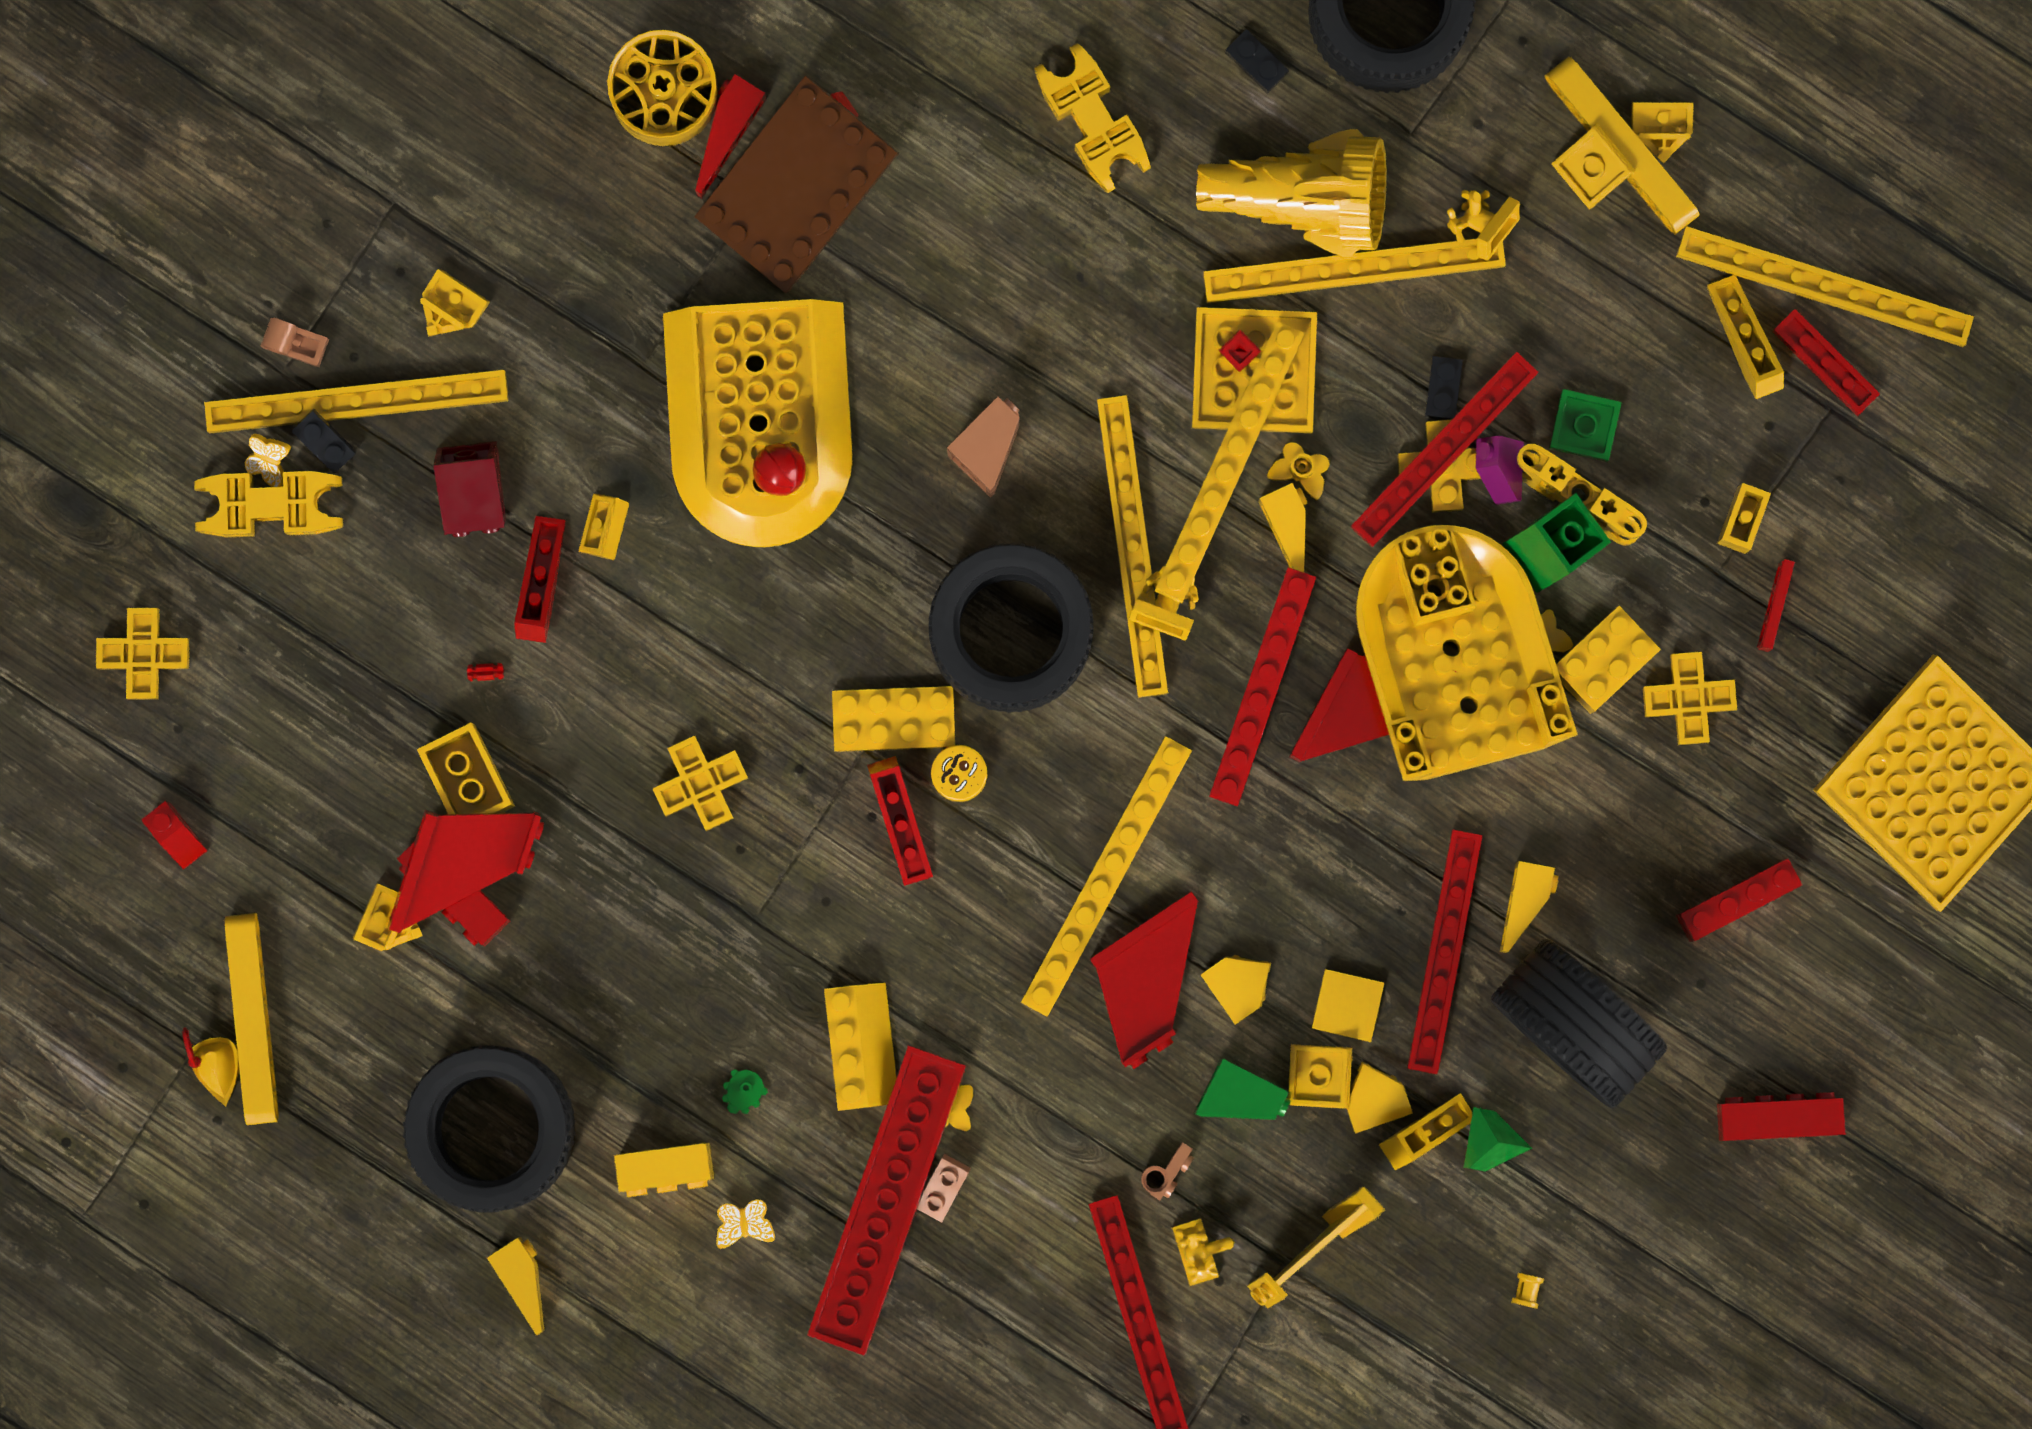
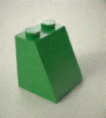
M1575 493L1505 541L1502 546L1519 562L1531 586L1538 593L1573 572L1610 544L1611 541L1577 493Z
M1220 1059L1193 1114L1199 1117L1275 1120L1277 1115L1280 1117L1284 1116L1291 1100L1286 1098L1289 1093L1288 1091L1225 1059Z

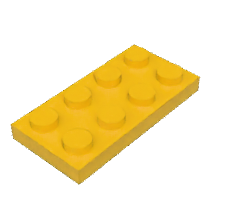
M952 686L832 691L834 752L947 748L955 745Z

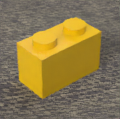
M1745 483L1739 485L1717 544L1744 554L1749 552L1771 493Z

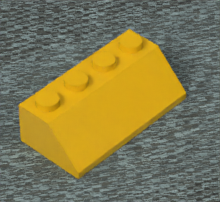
M886 983L824 989L838 1111L888 1105L897 1077Z

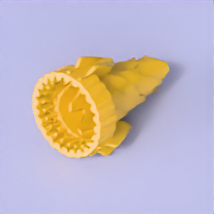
M1349 129L1309 143V153H1286L1285 157L1263 156L1255 161L1229 160V164L1198 165L1196 206L1200 211L1232 212L1261 219V222L1267 224L1292 225L1293 230H1305L1304 240L1342 257H1351L1358 250H1375L1378 247L1384 221L1387 179L1386 152L1382 138L1364 137L1358 129Z

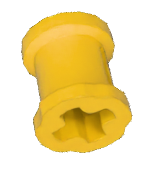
M1518 1273V1288L1516 1296L1512 1298L1511 1303L1538 1309L1539 1304L1536 1303L1540 1284H1543L1544 1279Z

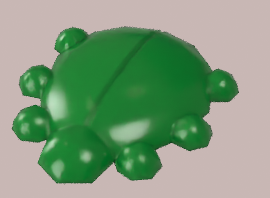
M732 1070L730 1082L723 1084L728 1094L723 1095L722 1100L726 1103L729 1102L727 1109L730 1113L737 1114L741 1109L743 1114H747L749 1106L759 1107L761 1095H766L768 1090L764 1087L763 1081L757 1073L750 1070Z

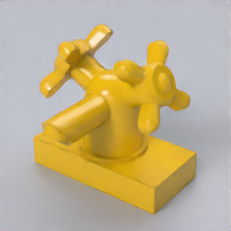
M1463 190L1461 196L1467 199V202L1462 204L1461 209L1465 211V214L1460 218H1456L1454 209L1452 207L1449 208L1447 214L1450 219L1447 226L1453 234H1456L1459 243L1465 242L1462 230L1466 227L1481 233L1477 237V256L1488 261L1519 221L1520 201L1509 196L1498 212L1494 214L1489 211V204L1484 202V199L1490 196L1488 190H1484L1482 193L1474 190L1470 192Z
M1165 566L1146 580V585L1143 587L1145 594L1153 586L1156 588ZM1195 578L1185 596V599H1188L1189 610L1195 609V602L1199 600L1197 587L1194 585ZM1159 593L1154 605L1137 599L1129 617V620L1184 641H1186L1194 622L1193 619L1176 614L1179 602Z
M1201 1218L1172 1227L1189 1285L1192 1286L1218 1278L1219 1275L1212 1254L1232 1249L1234 1240L1226 1237L1208 1242Z

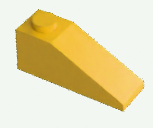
M1293 483L1261 497L1258 502L1289 568L1304 572L1306 513L1304 505L1308 503L1302 489H1295Z
M1522 861L1516 862L1500 952L1507 953L1510 951L1550 898V893H1556L1558 876L1554 875L1555 868Z
M1460 1093L1380 1143L1379 1146L1394 1170H1397L1413 1162L1469 1125L1473 1112Z
M518 1237L487 1257L535 1334L538 1335L545 1330L538 1265L534 1258L537 1255V1251L528 1239L523 1241L521 1237Z

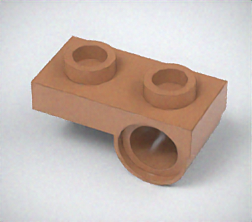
M271 318L261 347L319 367L329 339L298 328L286 321Z
M1181 1142L1165 1169L1156 1165L1147 1167L1141 1175V1184L1144 1189L1158 1200H1161L1163 1196L1169 1198L1178 1184L1174 1181L1179 1170L1185 1173L1194 1159L1190 1155L1193 1149ZM1153 1170L1160 1171L1164 1177L1163 1184L1158 1188H1151L1146 1182L1148 1173Z
M944 1153L920 1198L917 1210L942 1223L971 1168Z

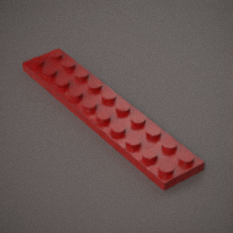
M908 1045L812 1319L808 1336L863 1356L866 1355L966 1065Z

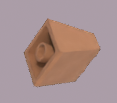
M997 397L947 447L948 457L990 498L995 494L1020 426L1018 413L1020 410L1008 398L1003 401Z

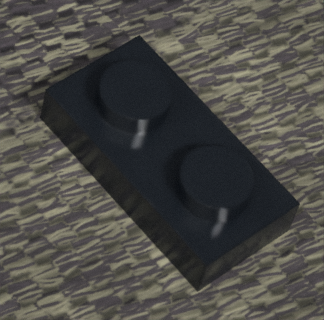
M1247 29L1225 50V53L1267 94L1289 73V70Z
M1438 356L1432 357L1424 417L1452 420L1456 416L1463 360Z
M315 409L309 412L291 431L334 474L357 452Z

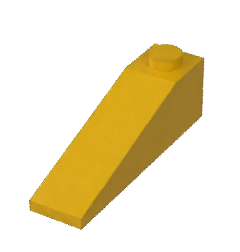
M1736 275L1707 285L1741 371L1755 399L1783 389L1784 371Z

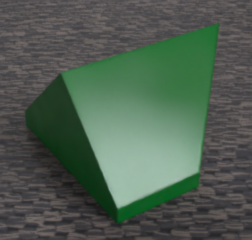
M1473 1107L1464 1168L1488 1171L1532 1149L1496 1111Z

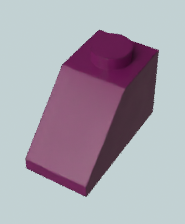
M1500 435L1477 439L1476 470L1495 504L1522 501L1523 469L1518 465L1517 455L1524 442Z

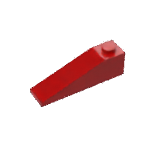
M736 74L731 81L726 79L718 91L720 98L695 189L697 196L703 199L767 100L765 92Z
M541 516L535 517L514 622L516 639L546 643L566 520Z
M896 756L868 764L869 774L904 886L933 877Z

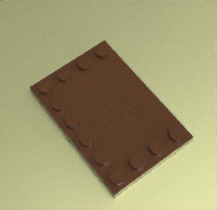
M804 76L694 217L783 292L789 293L898 156L899 152L810 77Z

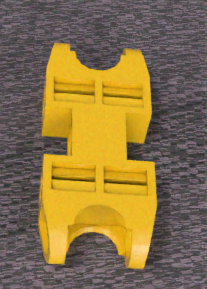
M1076 43L1070 47L1075 59V69L1069 76L1058 77L1051 71L1048 72L1042 63L1034 67L1043 97L1057 121L1070 114L1074 118L1085 139L1075 144V151L1090 176L1105 192L1109 193L1115 189L1110 178V166L1115 160L1127 159L1134 165L1137 164L1143 173L1151 169L1142 139L1128 115L1115 122L1111 118L1100 97L1110 92V85L1096 61L1080 44Z
M1527 444L1519 450L1517 462L1523 471L1526 472L1522 473V481L1551 501L1554 502L1556 499L1560 503L1572 496V489H1582L1586 494V500L1583 501L1584 505L1609 539L1623 546L1631 545L1645 532L1647 521L1640 511L1606 488L1601 490L1575 473L1576 469L1556 455L1536 444ZM1527 450H1534L1538 453V455ZM1523 457H1527L1530 460H1532L1534 466L1527 465L1524 462ZM1552 475L1556 477L1555 481L1551 479ZM1603 509L1607 511L1605 514L1602 513ZM1632 517H1636L1640 521L1641 529L1639 527V524ZM1624 523L1631 525L1634 533L1626 530ZM1619 534L1623 537L1629 538V540L1621 538Z
M315 471L283 472V487L254 488V476L250 473L218 474L194 481V490L209 491L210 495H216L220 505L219 510L214 516L206 518V521L195 522V531L221 537L255 536V521L284 520V532L287 535H312L340 529L343 527V518L328 517V514L321 513L318 509V499L324 492L331 491V487L342 486V477Z

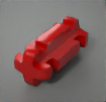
M493 663L476 664V667L470 664L467 666V678L469 681H474V679L487 681L495 680V678L502 680L504 678V666L501 663H497V665Z

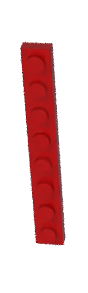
M1516 352L1351 525V528L1373 548L1539 372Z
M1287 567L1209 795L1211 798L1238 807L1316 580L1315 576Z
M1458 830L1451 831L1407 1069L1438 1075L1483 835Z
M1118 1195L1089 1203L1088 1205L1156 1429H1188Z

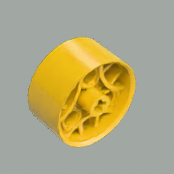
M654 30L637 35L623 45L610 65L607 79L608 95L615 115L625 130L647 144L671 146L689 141L706 127L716 110L718 88L711 60L699 44L692 38L679 32ZM663 43L674 44L675 59H655L657 45ZM651 45L649 56L639 51ZM679 46L692 52L680 58ZM641 65L645 67V75L639 79L631 77L630 70L633 66ZM693 68L697 70V78L691 82L683 80L682 73L685 69ZM616 81L627 86V88L615 95ZM664 85L668 90L662 92L659 86ZM712 86L708 101L699 91ZM635 93L643 108L623 115L617 104ZM691 97H694L706 107L698 119L682 112ZM664 111L670 116L669 121L664 125L654 123L653 117L657 112ZM644 117L643 129L631 123V121ZM679 119L690 124L685 129L678 131Z

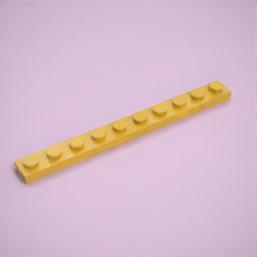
M1687 226L1684 229L1676 255L1678 258L1961 347L1966 345L1974 316Z
M1469 239L1463 243L1452 241L1355 253L1351 257L1336 255L1204 271L1203 277L1206 301L1211 303L1502 268L1506 266L1503 242L1487 261L1477 256V239Z
M1279 321L1276 322L1159 579L1155 592L1181 604L1183 603L1303 339L1304 332Z
M498 370L204 402L207 432L210 434L298 424L313 409L326 421L506 402L509 401L506 371Z
M1127 395L1097 399L1138 698L1168 694L1160 631L1129 620L1136 600L1139 599L1154 605L1155 594L1154 586L1146 594L1143 591L1146 580L1152 575L1128 399Z
M1165 736L1023 997L1022 1004L1048 1017L1190 756L1191 749Z

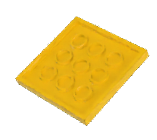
M1197 307L1192 428L1228 430L1276 322L1279 321L1305 334L1261 431L1312 433L1317 312ZM1239 329L1261 350L1241 372L1218 351Z

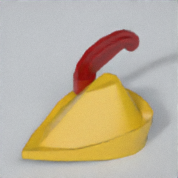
M187 1027L183 1028L182 1034L189 1058V1066L192 1067L197 1079L204 1087L227 1107L239 1074L237 1046L228 1038L218 1037L206 1039L192 1047L189 1030H187Z

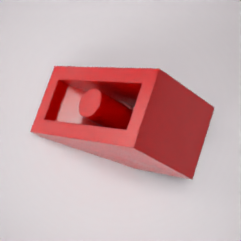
M164 801L141 819L158 843L182 869L187 868L208 851L175 807L169 802Z

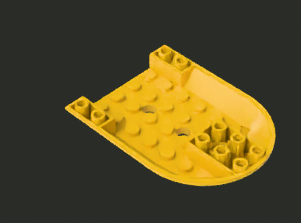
M806 299L693 306L663 313L671 463L677 490L687 509L701 525L713 534L743 546H780L799 540L812 533L838 507L851 476L852 440L843 302ZM752 356H759L764 360L763 368L757 372L750 371L746 366L747 360ZM758 415L767 419V427L761 432H756L750 427L751 419ZM773 443L793 446L802 454L805 460V480L797 491L787 496H773L766 492H759L754 488V459L759 451Z
M1433 525L1418 528L1399 536L1377 554L1367 568L1358 590L1356 620L1360 640L1403 781L1428 780L1543 750L1578 735L1531 583L1524 569L1507 549L1492 538L1469 528L1452 525ZM1436 585L1439 587L1441 596L1428 592L1427 586ZM1445 642H1453L1458 646L1459 652L1456 656H1448L1444 653L1443 644ZM1471 699L1476 705V711L1471 714L1465 713L1460 707L1461 700Z

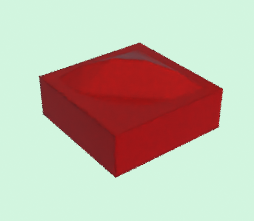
M1241 329L1218 349L1239 372L1261 352Z

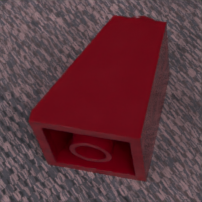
M497 441L437 448L433 467L444 535L452 534L453 537H463L469 535L472 531L482 530L483 533H494L499 531L500 528H504L506 515Z

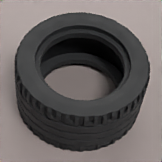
M1309 0L1310 32L1313 35L1314 44L1318 46L1317 51L1323 56V60L1328 62L1329 67L1334 69L1338 76H1343L1345 81H1351L1355 83V86L1364 87L1365 90L1373 89L1374 92L1384 91V93H1389V91H1395V93H1399L1400 90L1409 91L1411 88H1419L1421 84L1429 83L1430 80L1437 78L1440 73H1443L1453 62L1469 32L1476 0H1438L1440 15L1439 24L1436 29L1422 42L1403 49L1381 48L1362 39L1350 26L1344 13L1342 0Z
M1015 543L990 545L987 548L979 549L975 553L972 552L966 558L961 559L941 581L940 586L935 592L929 613L930 645L936 664L946 681L968 701L980 707L998 712L1010 713L1033 710L1047 703L1049 704L1052 700L1061 696L1076 681L1083 670L1089 656L1093 638L1091 604L1087 592L1077 575L1061 559L1056 558L1055 555L1046 552L1044 549H1037L1036 546H1027L1022 543L1021 545ZM1007 580L1026 582L1042 590L1055 604L1062 622L1061 641L1051 659L1038 670L1016 677L999 676L981 668L970 658L960 637L962 614L973 596L988 585Z
M1549 939L1541 940L1533 949L1534 952L1531 951L1524 958L1523 963H1520L1512 972L1514 975L1510 974L1502 983L1503 987L1500 986L1492 994L1491 1001L1513 1025L1583 1088L1607 1107H1617L1625 1098L1624 1095L1627 1096L1635 1087V1084H1638L1646 1075L1645 1072L1648 1073L1656 1064L1655 1060L1658 1061L1665 1054L1667 1045L1628 1004L1578 960Z
M486 1045L469 1047L453 1054L451 1053L444 1059L439 1060L422 1076V1079L417 1082L414 1091L411 1093L410 1101L407 1102L408 1106L404 1114L405 1122H403V1138H405L404 1146L408 1153L407 1157L412 1163L410 1165L414 1168L417 1177L423 1181L422 1183L433 1194H436L438 1198L457 1208L475 1212H499L525 1205L541 1196L557 1181L568 1163L569 1156H571V1150L575 1142V1120L571 1099L567 1095L568 1092L563 1087L561 1080L557 1078V1075L547 1065L525 1052L503 1046ZM484 1077L502 1078L522 1089L532 1101L539 1122L537 1144L529 1160L514 1174L495 1181L475 1178L456 1166L445 1149L441 1130L445 1109L455 1093L466 1084Z

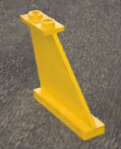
M1362 1187L1331 1207L1322 1215L1330 1226L1274 1278L1266 1272L1247 1286L1252 1291L1250 1293L1252 1298L1259 1305H1265L1267 1308L1283 1300L1287 1296V1293L1280 1287L1283 1282L1338 1234L1342 1239L1377 1218L1385 1209L1365 1187Z

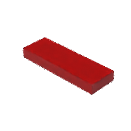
M1784 559L1778 563L1757 645L1758 650L1769 652L1773 649L1795 564L1794 561Z

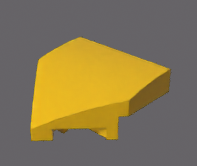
M1632 102V130L1663 164L1693 133V103Z
M437 269L422 294L423 298L420 299L427 321L428 336L474 327L490 301L442 269Z
M377 883L352 939L383 951L423 935L417 923L402 930L401 933L388 929L389 919L398 892Z
M1238 955L1227 956L1201 974V977L1235 1025L1262 1006V1002L1266 1000L1265 992L1271 962L1245 959Z
M1362 1062L1360 1064L1359 1072L1350 1087L1349 1109H1347L1355 1134L1413 1114L1404 1085L1397 1080L1396 1076L1385 1074L1372 1068L1367 1063Z

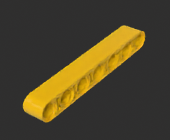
M1568 56L1545 74V79L1549 86L1588 132L1598 124L1636 171L1627 180L1669 231L1677 234L1699 216L1695 205L1575 60Z
M256 913L226 916L225 935L246 1125L278 1122V1100L258 916Z

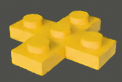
M1451 420L1427 421L1425 423L1427 445ZM1476 448L1466 449L1431 485L1432 513L1463 510L1461 481L1481 479L1476 470ZM1421 452L1398 454L1399 475Z
M127 608V638H96V669H126V699H159V669H189V639L159 638V608Z
M1702 652L1671 654L1673 684L1643 687L1645 717L1675 715L1678 745L1709 743L1707 713L1737 710L1735 680L1705 682Z
M692 736L667 748L680 776L653 788L664 815L667 817L693 804L705 831L734 819L721 791L748 779L736 751L734 750L707 762L696 736Z

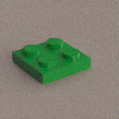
M1562 389L1549 449L1608 462L1622 402Z

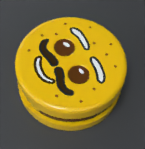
M953 745L945 748L936 756L931 768V778L935 789L941 796L953 802H965L975 798L983 790L987 781V767L983 757L975 749L966 745Z

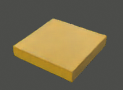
M1598 124L1592 127L1552 163L1553 167L1589 210L1636 171Z
M1324 969L1311 1029L1371 1042L1384 983Z
M1291 1044L1288 1099L1291 1102L1289 1105L1349 1109L1352 1048Z

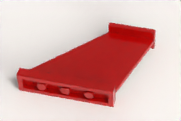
M1348 648L1345 650L1289 756L1290 758L1301 762L1389 735L1366 656L1358 655V653Z
M425 810L389 919L388 929L401 933L402 930L514 872L523 875L524 869H530L534 859L535 851L531 850L534 839L539 840L543 831L544 822L540 821V813L533 811V813L437 815V813Z
M1192 892L1090 958L1091 963L1097 970L1124 1068L1131 1065L1135 1069L1148 1060L1145 1054L1154 1048L1160 1052L1174 1043L1171 1039L1176 1034L1173 1030V1024L1198 900Z

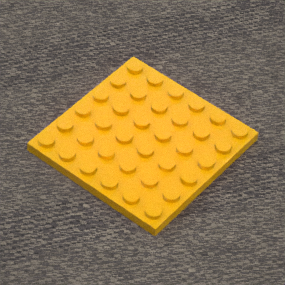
M1933 654L1817 784L1813 791L1936 911L1941 912L2032 810V748L1938 655Z

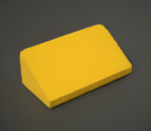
M593 493L578 551L614 560L629 503L617 497Z

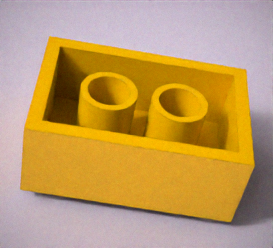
M1618 606L1556 663L1562 685L1592 714L1661 649Z
M472 722L417 749L449 815L501 814L515 807L476 725Z
M710 1143L614 1155L619 1192L626 1191L627 1197L646 1195L647 1188L657 1187V1193L678 1190L677 1184L687 1183L688 1189L708 1186L707 1180L714 1179Z

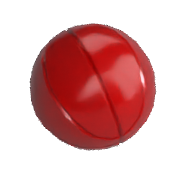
M773 443L764 447L754 459L753 475L755 482L764 492L773 496L782 497L794 493L801 487L806 476V465L802 454L789 444Z

